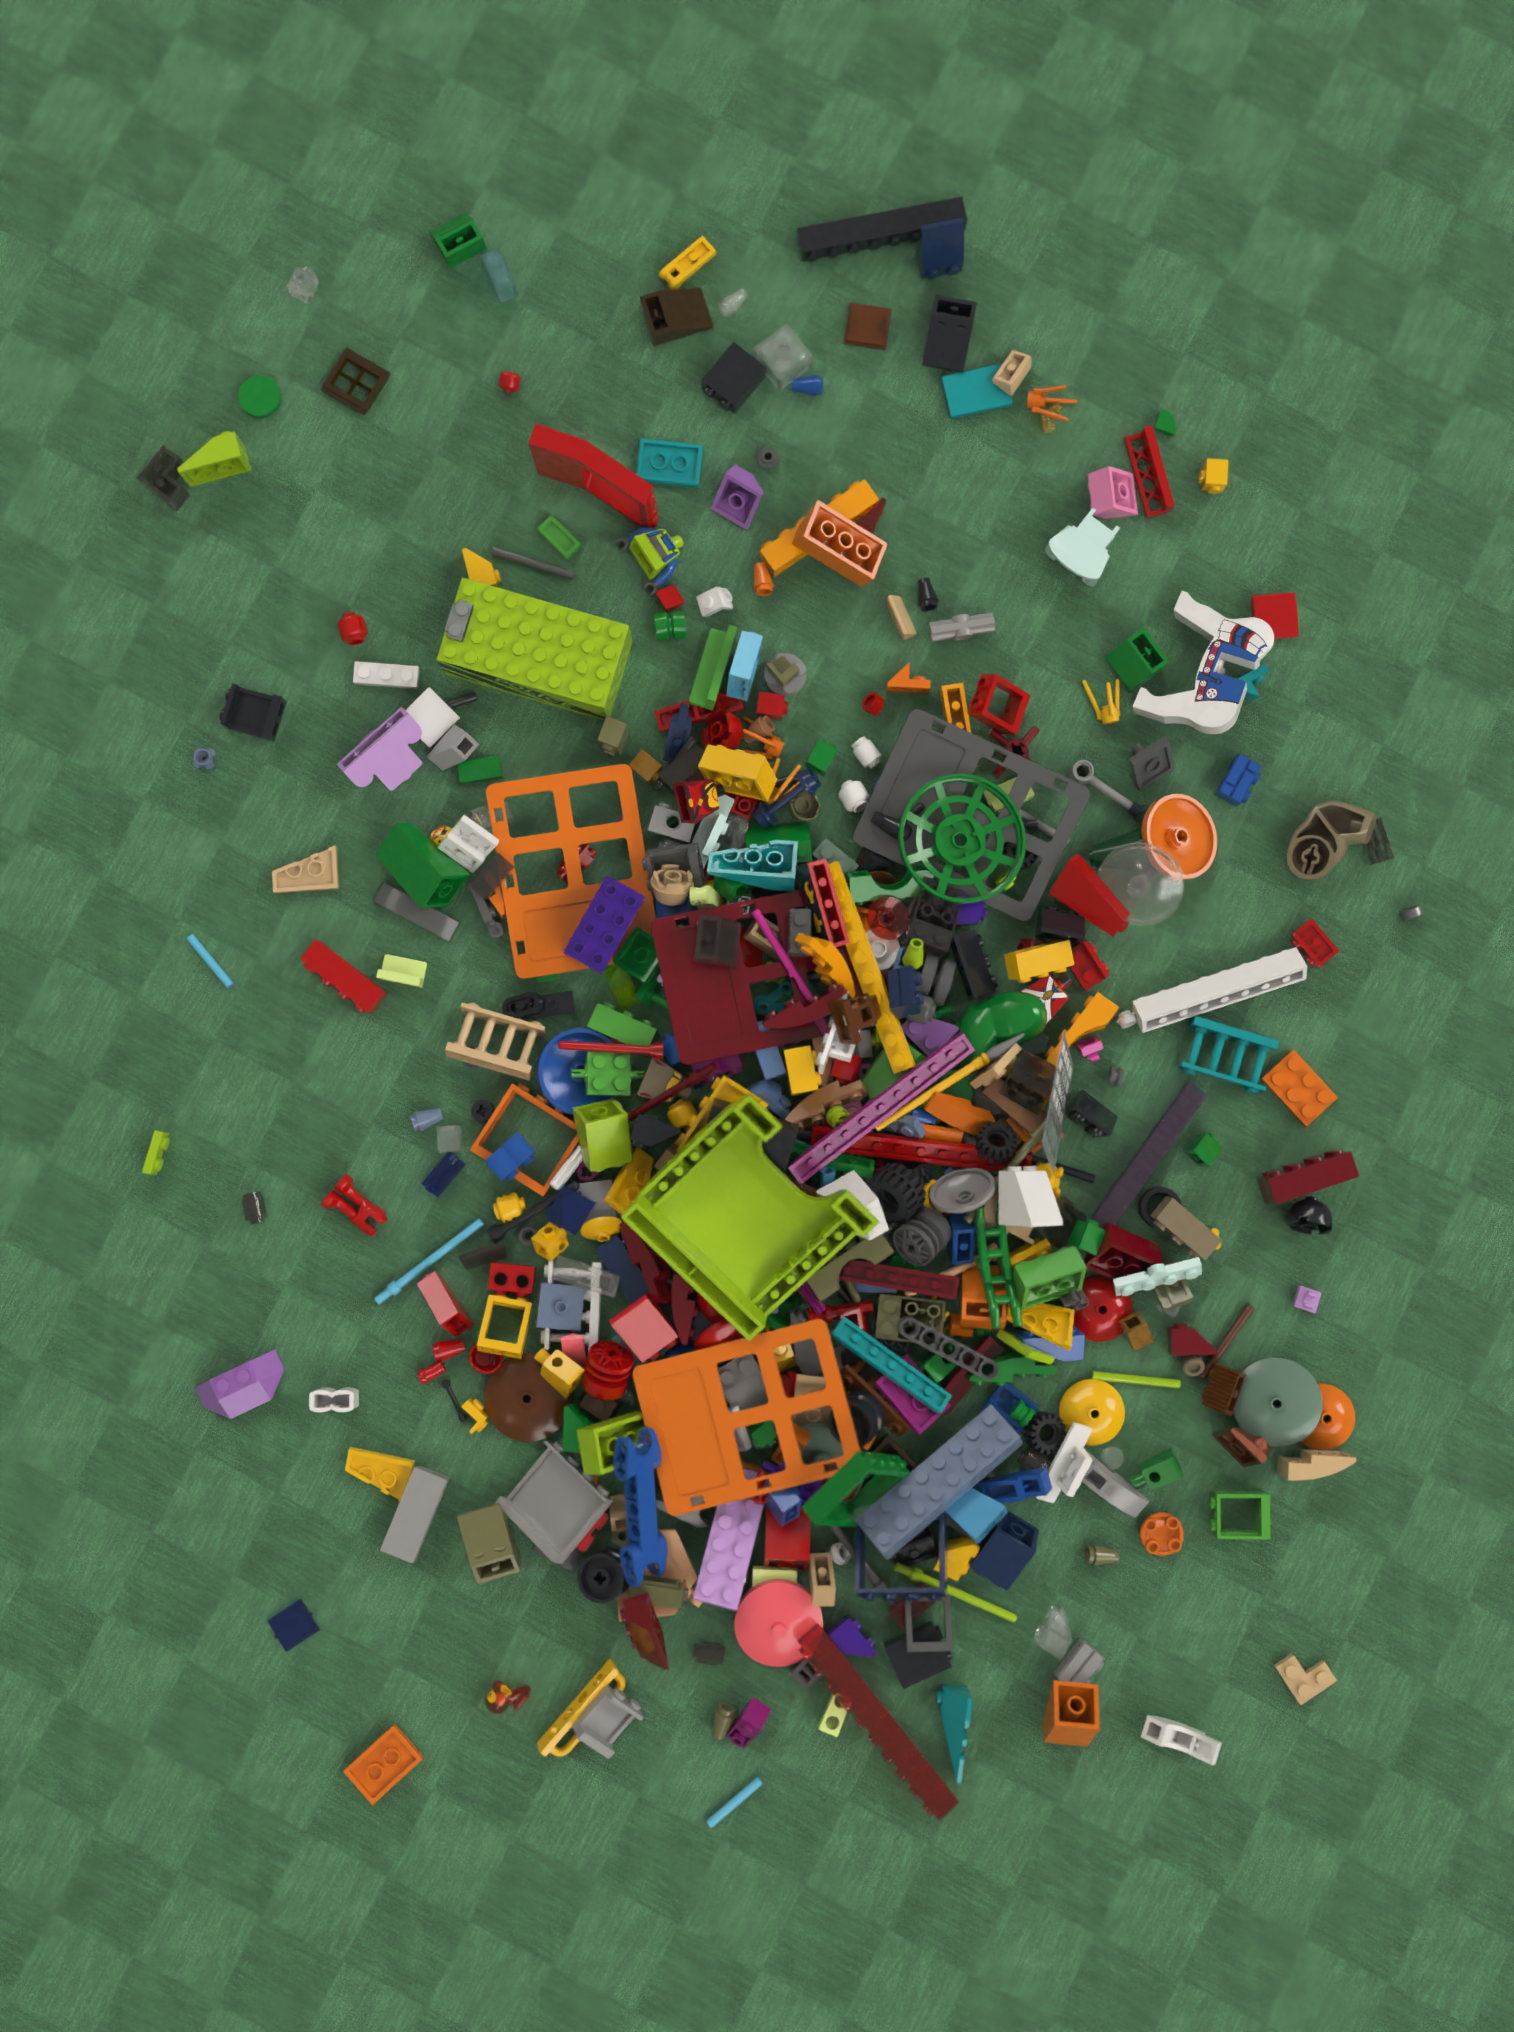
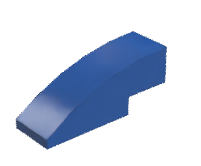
M1047 1467L1009 1473L977 1483L980 1493L1000 1503L1023 1501L1026 1497L1046 1496L1053 1489Z

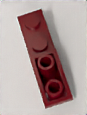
M835 983L825 989L827 993L819 997L817 994L808 999V1005L806 1006L801 999L796 1001L793 998L783 1004L784 1009L778 1013L776 1010H773L764 1016L766 1020L762 1022L764 1028H788L818 1020L831 1013L828 1002L838 999L846 994L848 990L843 983L839 986Z
M627 1223L619 1224L622 1238L628 1249V1257L632 1265L641 1266V1273L645 1278L648 1294L652 1302L667 1303L671 1301L666 1279L671 1277L672 1274L667 1262Z
M674 1272L671 1295L673 1318L682 1344L687 1345L688 1339L693 1340L695 1327L691 1326L692 1318H697L699 1305L695 1304L696 1298L688 1297V1294H693L694 1288L678 1272Z

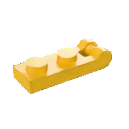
M702 235L665 266L658 276L662 281L668 283V287L671 290L678 289L684 281L716 255V250ZM674 271L678 273L675 278L671 275Z

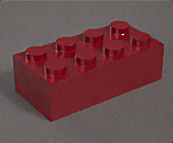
M1333 1149L1324 1152V1157L1312 1156L1303 1159V1164L1300 1162L1282 1166V1171L1280 1169H1273L1263 1172V1177L1258 1178L1257 1182L1265 1204H1279L1360 1177L1351 1151L1343 1152V1149Z

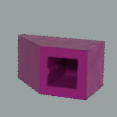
M752 1697L743 1707L725 1737L730 1739L736 1746L744 1749L762 1730L771 1709Z

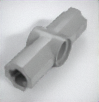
M992 613L974 616L960 614L953 616L949 620L929 623L931 642L948 639L960 641L969 639L973 635L995 632V621Z

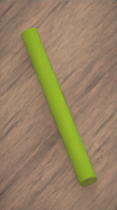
M1092 1371V1380L1180 1389L1181 1381L1177 1379Z

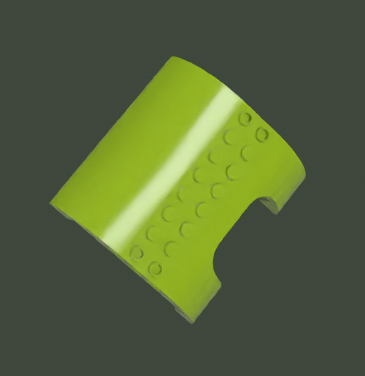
M745 1094L732 1102L702 1128L651 1178L621 1215V1218L748 1341L765 1328L767 1316L854 1236L859 1234L863 1238L879 1223V1220L847 1189L839 1190L825 1197L807 1195L768 1159L763 1152L762 1141L766 1143L782 1128V1125L751 1094Z

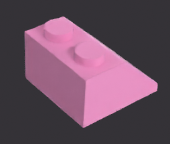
M1107 466L1088 474V489L1091 498L1090 508L1096 510L1093 516L1108 519L1138 515L1133 473Z

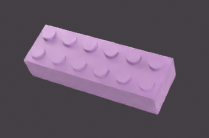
M744 1469L745 1476L748 1479L755 1478L758 1472ZM769 1478L764 1483L763 1488L768 1487ZM751 1497L716 1506L692 1600L737 1611L763 1505L755 1504Z

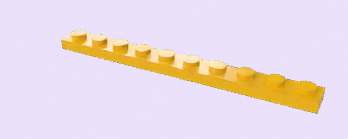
M839 861L830 863L828 866L850 941L845 946L863 994L869 993V996L876 995L882 1016L877 1020L876 1028L893 1073L896 1074L915 1067L916 1064L899 1019L890 1011L887 987Z

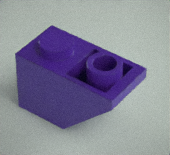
M846 1615L826 1631L843 1654L869 1657L876 1655V1652L873 1650L876 1645L868 1635L865 1638L859 1631L862 1627L854 1617L850 1619Z

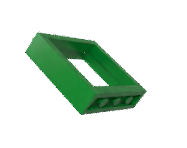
M857 1451L808 1500L802 1509L814 1525L857 1527L858 1524L855 1519L910 1473L906 1467L907 1463L901 1460L898 1455ZM869 1474H876L847 1504L841 1503Z

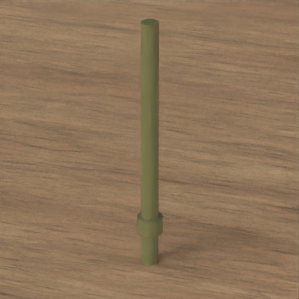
M1047 1117L1037 1129H1033L1029 1134L1030 1138L1002 1171H1008V1166H1018L1036 1143H1040L1043 1140ZM999 1175L994 1180L996 1187L993 1195L999 1189ZM976 1209L968 1212L963 1218L969 1224L975 1218Z

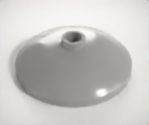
M962 1168L940 1177L932 1185L929 1196L931 1203L938 1210L952 1214L966 1213L984 1205L993 1195L996 1184L993 1176L986 1170Z

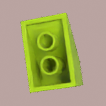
M225 431L220 433L219 436L213 437L177 468L178 473L190 487L252 471L246 447L235 431Z

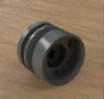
M920 1207L894 1232L893 1243L897 1252L906 1261L917 1266H926L950 1241L952 1231L948 1221L941 1213L933 1208Z

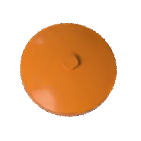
M1171 794L1156 800L1148 808L1143 819L1141 833L1142 840L1144 839L1146 855L1152 865L1163 875L1175 880H1188L1203 874L1211 866L1217 850L1215 825L1204 806L1190 796Z

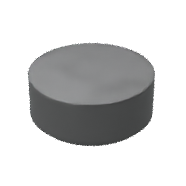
M1416 905L1399 912L1401 919L1405 921L1421 915L1423 910L1421 905Z

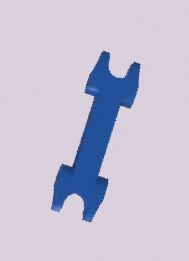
M647 1426L641 1428L635 1448L631 1438L623 1435L618 1437L614 1453L615 1474L619 1480L624 1481L628 1545L620 1550V1562L627 1584L634 1588L641 1585L646 1567H648L651 1574L657 1577L662 1576L666 1569L667 1560L666 1539L663 1534L657 1531L654 1469L659 1467L662 1461L661 1449L655 1430ZM647 1434L650 1438V1444L648 1443Z

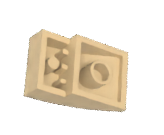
M1299 1448V1457L1277 1456L1276 1474L1287 1480L1322 1478L1348 1468L1356 1463V1457L1344 1451Z

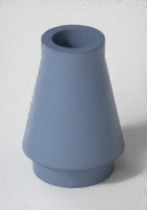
M439 1107L436 1109L414 1111V1114L409 1115L415 1132L419 1130L422 1132L438 1121L443 1120Z

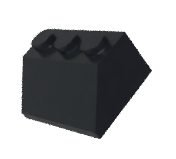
M974 930L952 936L949 944L969 1002L994 994L996 992L995 988L998 985L995 976L990 975L988 968L991 967L988 956L983 954L981 947H984L981 935H977Z
M639 1114L629 1139L634 1140L633 1145L648 1150L649 1146L656 1147L678 1137L683 1133V1130Z

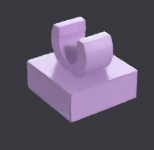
M1298 1285L1292 1306L1316 1313L1321 1292Z

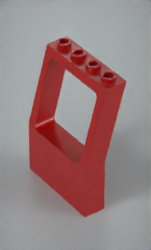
M537 423L535 424L528 444L539 475L586 490L640 528H656L659 516L657 515L658 509L656 508V494H654L653 485L588 441Z

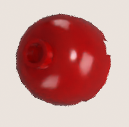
M722 709L713 711L707 717V727L702 729L704 747L706 748L707 745H722L727 749L734 750L741 742L743 736V726L739 718L735 714Z

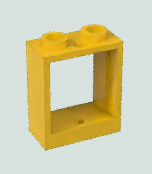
M489 1295L477 1342L478 1351L522 1359L533 1311L532 1303L528 1299L517 1297L515 1300L508 1298L507 1295ZM494 1305L525 1310L517 1344L486 1338Z

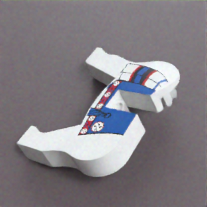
M1181 591L1174 608L1175 618L1211 641L1198 669L1195 690L1166 696H1154L1147 689L1141 687L1132 707L1134 714L1164 724H1186L1202 733L1220 734L1229 730L1235 724L1247 691L1245 681L1224 675L1226 670L1223 668L1224 660L1256 670L1260 666V660L1271 650L1274 644V633L1269 624L1262 619L1255 617L1228 619L1209 606L1199 604L1193 600L1188 592Z

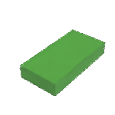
M552 515L536 529L565 560H568L582 546Z

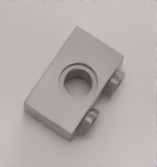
M660 803L659 806L655 805L647 831L689 843L695 823H681L679 812L671 810L672 806L664 803ZM669 816L677 818L678 825L676 828L667 826L666 820Z

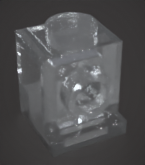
M303 266L302 269L295 267L290 282L286 284L285 288L290 297L310 304L319 281L311 268Z

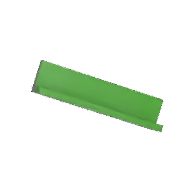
M729 625L727 632L714 628L710 629L689 698V704L713 711L737 627Z

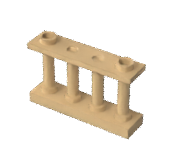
M462 1003L461 1012L466 1017L457 1041L447 1043L445 1048L446 1057L530 1081L532 1066L529 1065L528 1060L536 1037H545V1026L537 1021L527 1022L480 1008L475 1003ZM474 1018L487 1021L478 1048H468L465 1043ZM495 1024L508 1027L499 1054L492 1055L487 1053L486 1049ZM515 1031L526 1032L528 1036L520 1059L517 1061L508 1059L507 1054Z

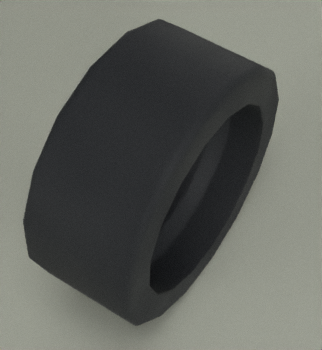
M1152 1187L1146 1190L1140 1197L1138 1212L1142 1220L1149 1226L1156 1227L1153 1224L1155 1220L1149 1215L1147 1210V1204L1151 1197L1161 1194L1172 1197L1181 1204L1178 1195L1169 1188Z

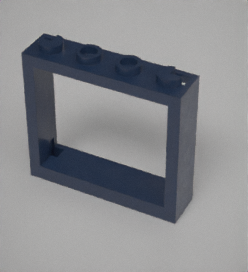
M945 1511L929 1524L939 1525V1588H865V1533L858 1525L855 1537V1594L858 1598H861L862 1601H874V1598L883 1597L885 1601H896L897 1597H906L908 1601H918L919 1597H928V1600L939 1601L942 1600V1597H948L947 1515Z

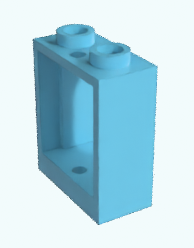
M741 632L729 672L726 696L744 701L748 700L760 659L763 636L755 632Z

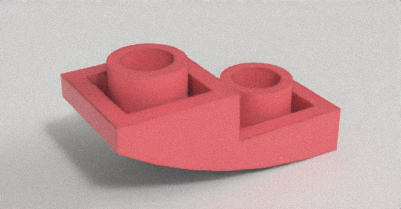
M576 1333L561 1336L563 1354L585 1369L587 1356L584 1336Z

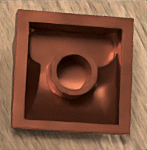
M1230 1428L1215 1432L1212 1435L1243 1467L1262 1464L1268 1458V1452L1270 1451L1268 1442L1261 1436H1252L1242 1428Z

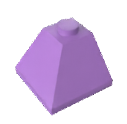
M735 464L725 473L711 509L747 530L764 493L754 475Z

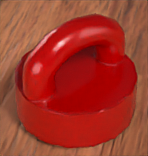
M876 692L867 694L862 702L863 710L873 716L880 714L884 707L883 697Z

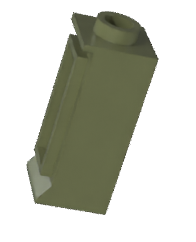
M643 1575V1581L640 1586L636 1588L630 1586L628 1598L649 1593L653 1605L681 1609L683 1601L687 1602L689 1588L685 1587L686 1579L680 1582L678 1579Z

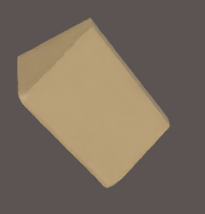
M1012 350L993 377L992 382L1005 393L1012 396L1031 368V356Z
M889 595L886 605L901 639L906 640L917 634L902 598Z

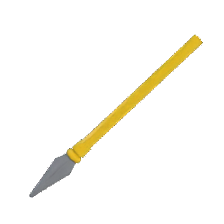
M1022 1033L991 1047L986 1053H981L971 1063L906 1103L875 1128L877 1131H880L929 1100L934 1092L940 1093L976 1069L982 1068L985 1064H990L991 1060L999 1058L1025 1034Z

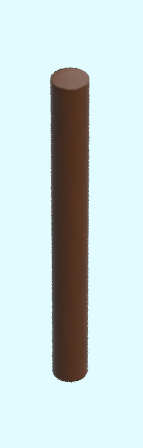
M1247 1303L1217 1346V1355H1211L1206 1362L1205 1369L1199 1375L1206 1380L1211 1368L1222 1357L1255 1309L1252 1305Z

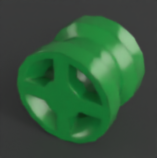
M1020 1399L1012 1407L1008 1417L1018 1421V1425L1023 1428L1033 1417L1035 1409L1032 1407L1028 1408L1025 1402Z

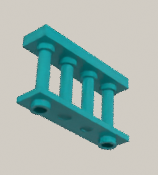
M1198 1016L1191 1017L1189 1026L1194 1027L1195 1036L1187 1063L1179 1062L1177 1064V1067L1183 1069V1073L1194 1076L1195 1073L1239 1085L1245 1087L1244 1091L1252 1094H1258V1091L1266 1090V1086L1259 1085L1258 1082L1266 1054L1270 1050L1278 1048V1040ZM1207 1031L1214 1033L1216 1037L1208 1069L1195 1065L1203 1036L1207 1034ZM1231 1038L1236 1040L1237 1047L1229 1075L1216 1072L1224 1042ZM1251 1044L1257 1046L1256 1050H1258L1250 1081L1237 1078L1245 1048Z

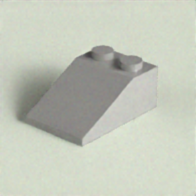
M752 1354L726 1360L717 1366L724 1395L731 1407L738 1406L739 1410H744L768 1403L762 1373Z

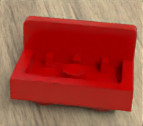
M1312 918L1290 934L1293 937L1291 940L1292 944L1298 950L1303 949L1307 956L1304 958L1312 967L1316 965L1318 968H1321L1324 963L1340 952Z

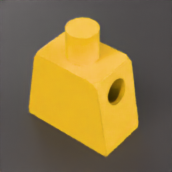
M542 1348L535 1355L534 1359L542 1365L541 1376L567 1399L581 1383L584 1369L560 1350H555L551 1355Z

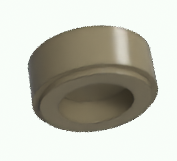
M1188 1355L1181 1362L1183 1372L1188 1376H1198L1205 1369L1203 1359L1199 1355Z

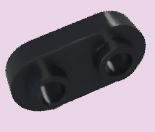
M527 992L509 997L503 1002V1014L517 1019L537 1014L543 1008V998L536 992Z

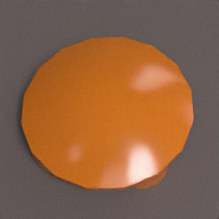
M1157 1512L1144 1520L1140 1527V1538L1143 1546L1149 1553L1166 1556L1181 1549L1184 1530L1182 1524L1175 1516L1167 1512Z

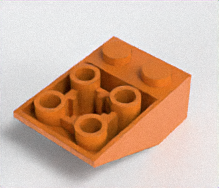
M977 1265L962 1272L959 1327L1004 1330L1007 1304H998L1001 1328L992 1329L988 1303ZM990 1265L991 1276L1002 1275L999 1266ZM1005 1284L992 1285L995 1296L1007 1295Z

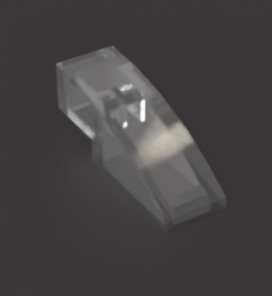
M559 1255L551 1279L615 1298L621 1276Z

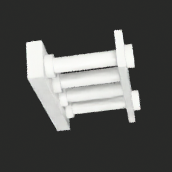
M555 1260L549 1261V1264H545L544 1278H548V1283L554 1284V1276L588 1277V1280H592L591 1288L584 1291V1299H587V1302H591L590 1310L582 1312L581 1321H586V1324H590L589 1333L586 1332L583 1335L585 1345L588 1346L589 1351V1348L594 1343L599 1342L603 1262H593L589 1268L555 1267ZM545 1328V1331L541 1332V1344H544V1349L549 1350L551 1342H561V1336H567L568 1334L552 1333L551 1328Z

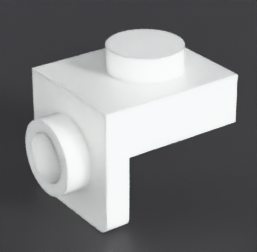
M715 587L696 596L702 617H708L723 609L730 610L733 608L732 595L727 588Z

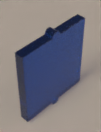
M564 1184L545 1217L556 1223L559 1228H564L576 1235L595 1202L583 1196L581 1191L577 1192Z
M302 1599L267 1620L275 1633L274 1637L278 1638L286 1652L320 1630L312 1617L313 1613L308 1611Z

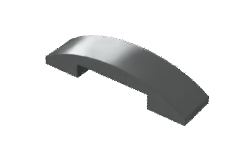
M383 883L373 901L450 942L460 924L433 908L420 909L409 895Z

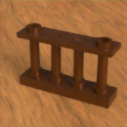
M859 1358L852 1367L848 1364L840 1370L843 1385L851 1392L861 1390L869 1392L878 1398L883 1405L886 1414L885 1425L890 1432L899 1438L912 1428L890 1406L885 1397L882 1399L874 1391L876 1387L874 1383L883 1376L881 1372L877 1370L869 1382L866 1383L858 1375L867 1363L866 1361Z

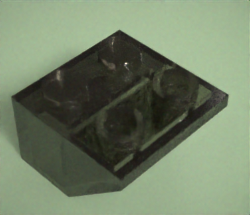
M699 914L693 962L737 967L741 923L724 917Z
M1024 1049L1015 1061L999 1093L1038 1115L1052 1091L1056 1066Z

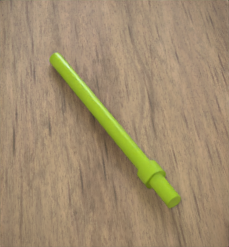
M896 1562L894 1570L908 1576L909 1580L916 1583L922 1582L933 1588H939V1580L924 1574L922 1570L916 1567L910 1568ZM947 1584L949 1595L1012 1623L1016 1622V1614Z

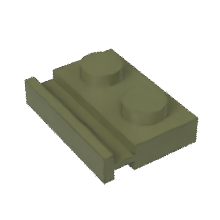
M1173 1261V1262L1164 1264V1266L1170 1265V1264H1174V1263H1177V1262H1176V1261ZM1185 1279L1178 1280L1171 1285L1163 1284L1153 1288L1163 1312L1169 1308H1176L1194 1301Z

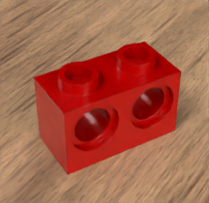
M492 1262L488 1289L493 1290V1294L506 1295L507 1291L515 1292V1296L528 1297V1293H534L537 1266ZM498 1273L506 1275L507 1281L504 1285L496 1281ZM520 1275L527 1276L529 1283L526 1287L518 1284V1277Z

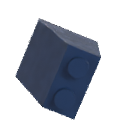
M1008 1511L998 1524L979 1542V1551L975 1558L971 1557L969 1568L973 1569L976 1574L992 1581L997 1587H1002L1008 1591L1035 1554L1039 1529Z

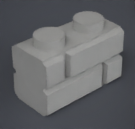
M1080 1637L1054 1674L1060 1681L1090 1684V1677L1094 1672L1097 1674L1102 1669L1105 1658L1099 1651Z

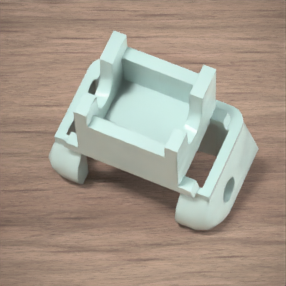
M1094 508L1090 510L1077 528L1074 525L1072 527L1067 525L1049 540L1045 548L1046 554L1054 561L1057 559L1065 568L1083 577L1082 581L1089 586H1095L1110 558L1106 548L1120 529V527L1116 526L1112 531L1093 517L1096 511Z

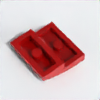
M1295 592L1251 596L1252 617L1262 619L1269 624L1273 630L1274 639L1299 637Z

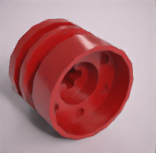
M613 1341L594 1343L589 1348L581 1381L583 1389L598 1399L615 1400L621 1398L626 1393L634 1362L632 1352L626 1346Z

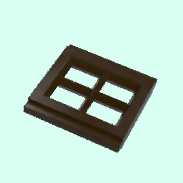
M346 348L325 380L321 391L365 416L387 383L391 373L351 349ZM347 362L361 369L355 379L342 372ZM364 372L378 379L373 388L359 382ZM339 375L353 382L347 392L334 385ZM356 385L370 392L364 402L351 395Z

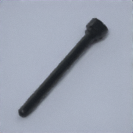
M571 1183L511 1221L504 1224H494L487 1228L490 1239L494 1243L500 1242L509 1230L577 1191L580 1187L579 1183Z

